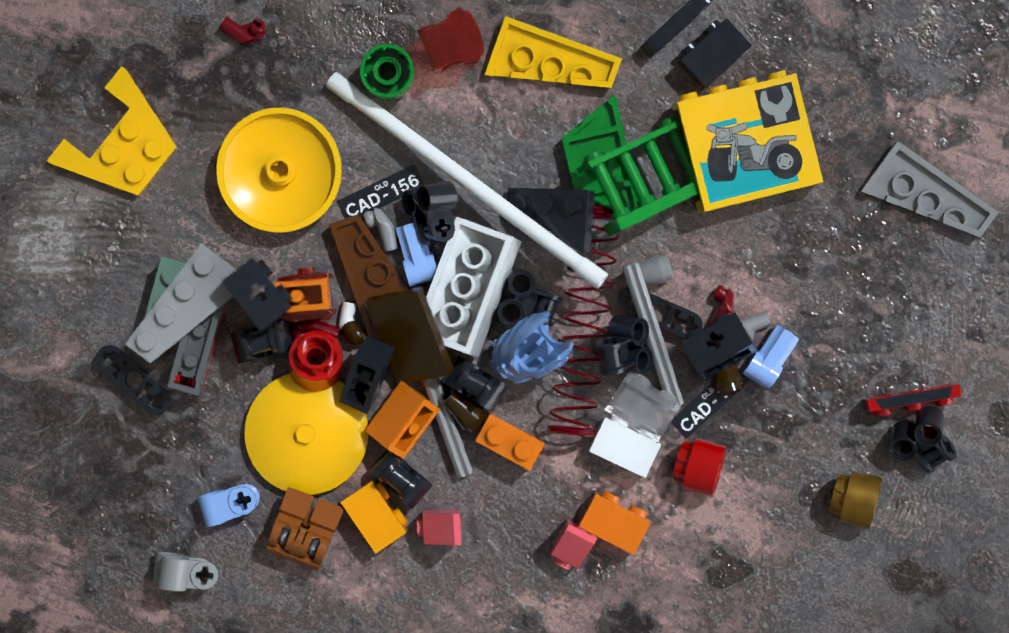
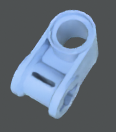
M241 484L197 497L206 528L225 523L233 518L252 512L260 501V493L257 488L251 484ZM242 492L244 496L251 497L247 506L244 502L239 503L237 500Z

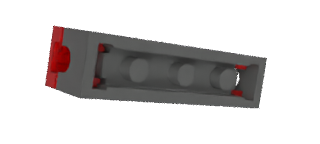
M227 303L180 340L167 385L168 388L197 396L202 394Z

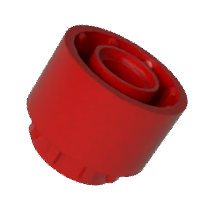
M309 331L295 339L289 351V370L292 379L298 386L308 391L318 392L329 389L339 380L342 373L343 352L339 342L332 335L323 331ZM312 357H319L324 362L320 365H311L308 360Z
M696 438L694 443L689 441L682 442L672 478L676 482L683 483V490L713 498L722 471L727 446Z

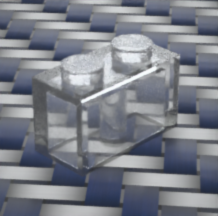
M628 373L605 411L658 443L682 404L677 402V398L670 392L660 391L650 385V381L643 375Z

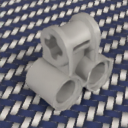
M156 552L153 584L158 585L159 589L169 591H186V588L204 590L213 587L217 582L218 571L206 559L183 557V554L172 552ZM203 567L208 573L207 575H202L200 580L195 574L196 572H201Z

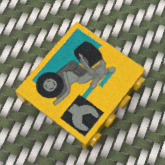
M785 70L767 75L768 80L758 83L756 77L738 82L739 87L729 90L727 85H721L708 89L709 95L698 97L697 92L679 96L680 102L672 105V110H678L699 191L700 200L696 201L699 214L823 182L796 73L786 75Z

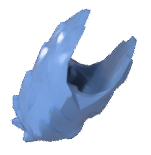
M534 313L520 320L512 329H508L502 334L500 339L494 340V350L491 351L493 358L491 360L492 370L500 378L517 384L525 383L532 378L539 379L565 364L569 359V354L574 344L572 341L567 343L555 341L549 335L548 325L543 326V323L548 320V317L551 315L550 313Z

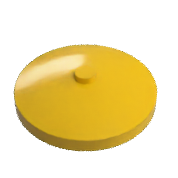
M268 108L250 114L231 129L224 139L218 154L217 181L226 204L242 221L267 232H293L313 224L331 207L341 184L342 163L334 139L321 123L313 117L294 109Z
M287 374L269 383L257 395L249 409L245 422V444L252 464L270 484L283 491H287V488L291 487L306 494L315 495L338 487L357 470L367 450L369 434L365 432V429L368 427V420L365 413L339 402L345 385L342 381L338 380L336 384L327 390L313 392L298 386L292 379L291 374Z

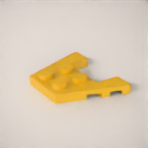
M121 66L105 86V89L129 107L126 114L91 158H88L75 146L63 139L47 159V162L140 196L178 147L131 78L129 72Z

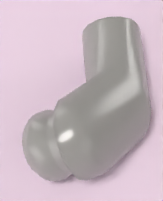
M373 208L374 211H366L364 213L366 226L372 228L378 225L384 251L397 249L399 245L394 225L385 213L378 208Z
M766 311L741 320L752 341L757 330L771 326Z

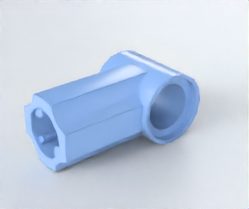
M415 223L396 228L405 259L403 260V265L409 286L413 287L432 281L437 270L433 252H430L428 245H424L418 240Z
M776 324L760 350L751 356L742 374L766 390H769L782 372V365L794 349L799 338Z

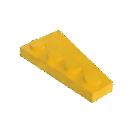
M505 16L484 75L612 88L622 58Z

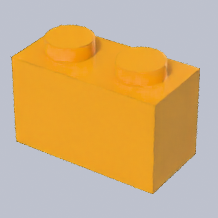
M372 479L344 498L341 504L376 554L406 534L407 529L405 525L409 522L399 508L393 510L387 501L391 496L381 482L376 485Z

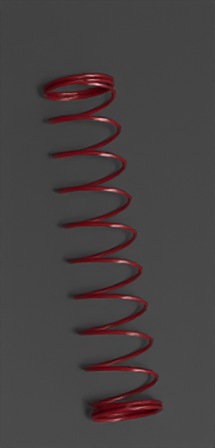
M594 206L593 214L598 216H593V219L612 218L611 214H613L611 208ZM592 225V228L606 232L605 228ZM616 233L614 234L615 236H617L615 238L592 239L591 243L618 240L620 236ZM590 250L591 253L613 260L612 262L594 263L597 266L612 265L617 262L614 257L608 254ZM567 266V269L569 271L574 272L572 268ZM605 280L604 282L610 285L601 286L598 289H596L595 287L569 288L564 290V293L570 297L605 307L607 309L596 311L566 312L561 314V317L567 321L582 326H586L604 333L591 335L563 336L558 339L559 342L567 343L562 341L563 339L603 337L608 334V332L602 328L586 324L580 321H576L565 316L609 312L611 308L608 305L569 293V291L609 289L614 286V284L611 281ZM573 345L575 349L600 356L598 352ZM601 358L568 359L567 362L600 361ZM561 366L560 369L597 380V382L557 384L552 387L553 391L593 404V406L559 407L551 409L549 413L555 418L589 429L548 425L547 430L560 434L594 437L596 436L595 427L558 416L552 412L593 409L599 407V404L555 388L596 385L602 383V380L592 375Z

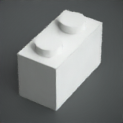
M612 414L610 419L603 417L595 433L596 436H594L588 448L589 452L646 478L661 446V443L655 441L657 435L640 427L639 432H636L627 427L629 421Z

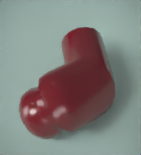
M227 16L219 27L221 31L240 44L259 41L266 34V25L261 19H253L251 23L239 25Z
M718 285L713 292V300L720 302L708 326L713 325V321L717 317L726 313H730V315L733 313L734 293L730 288L726 289L723 285Z
M320 320L297 321L293 325L295 328L291 336L293 339H296L309 331H323L336 339L339 328Z

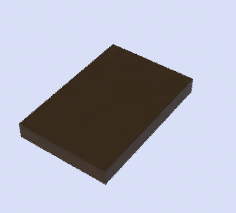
M422 287L373 296L365 301L380 341L395 348L390 366L398 384L400 381L410 383L450 376L455 371Z

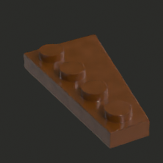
M359 214L329 224L368 336L379 339L365 301L369 297L408 290V288Z

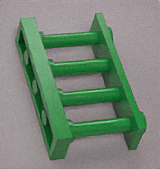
M676 115L660 122V129L603 155L601 150H598L584 157L586 163L576 169L578 174L593 169L611 206L613 221L603 225L608 237L699 194L688 148L679 130V127L682 126L681 120H678ZM668 134L689 177L686 179L688 185L680 188L678 183L675 184L654 139ZM643 145L664 188L661 191L663 197L657 200L654 195L650 196L629 153L630 150ZM615 157H618L639 200L636 202L639 208L630 212L629 207L625 208L604 165L605 162Z

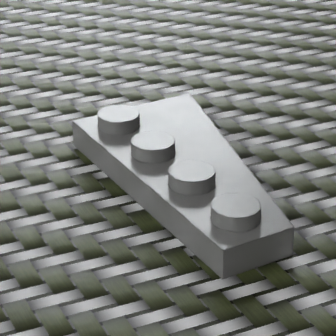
M897 140L860 190L978 237L983 235L999 213Z
M201 243L125 344L149 363L155 361L186 334L206 320L207 317L232 299L233 295L222 280L236 269Z

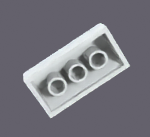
M456 217L454 236L446 243L426 299L445 346L479 357L522 241Z

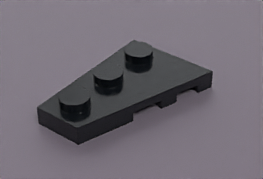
M508 188V202L566 245L590 254L595 191Z

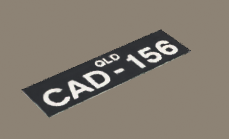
M413 164L337 202L345 219L357 214L362 217L366 211H374L373 208L383 207L401 198L405 190L418 188L420 185L425 184L416 165Z
M735 365L736 369L738 370V372L744 380L743 382H741L742 386L744 387L750 381L745 375L742 374L739 368ZM712 382L675 415L670 422L687 439L738 392L720 397L719 392L714 390V383Z

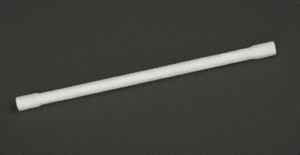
M335 72L326 84L329 90L347 103L358 108L572 268L577 275L593 287L598 289L606 280L608 273L548 232L363 94L357 86L338 72Z

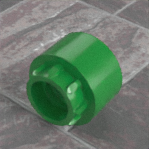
M381 44L370 49L363 57L360 66V76L364 86L373 96L382 100H394L402 97L410 90L414 82L415 70L410 56L404 49L393 44ZM385 64H391L396 68V75L391 80H383L379 76V70Z

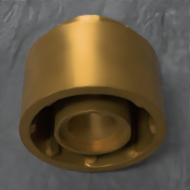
M852 470L851 476L846 474L838 475L829 511L831 514L840 516L839 522L870 530L883 478Z

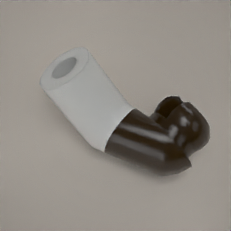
M343 301L338 328L349 344L353 346L361 345L366 336H368V333L365 329H360L355 322L358 305Z

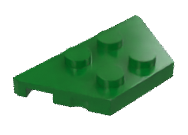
M616 96L610 97L604 104L561 138L573 189L595 191L594 203L607 207L611 206L593 169L578 174L576 169L586 163L584 157L598 150H601L604 155L627 144ZM618 157L605 162L604 165L625 208L629 207L630 212L638 209L639 207L636 202L639 200Z

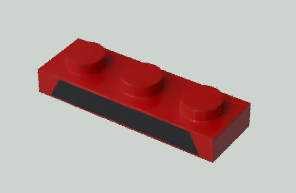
M952 383L865 398L863 403L865 411L874 412V417L893 414L892 408L904 406L905 411H914L922 408L923 403L932 401L935 402V406L953 404V398L962 397L960 384Z

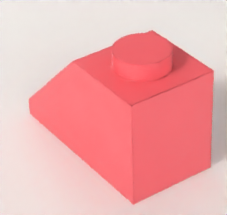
M460 508L423 510V518H417L418 537H424V544L461 545Z
M566 519L550 551V554L555 557L553 562L567 570H570L571 566L579 569L597 540L596 535Z

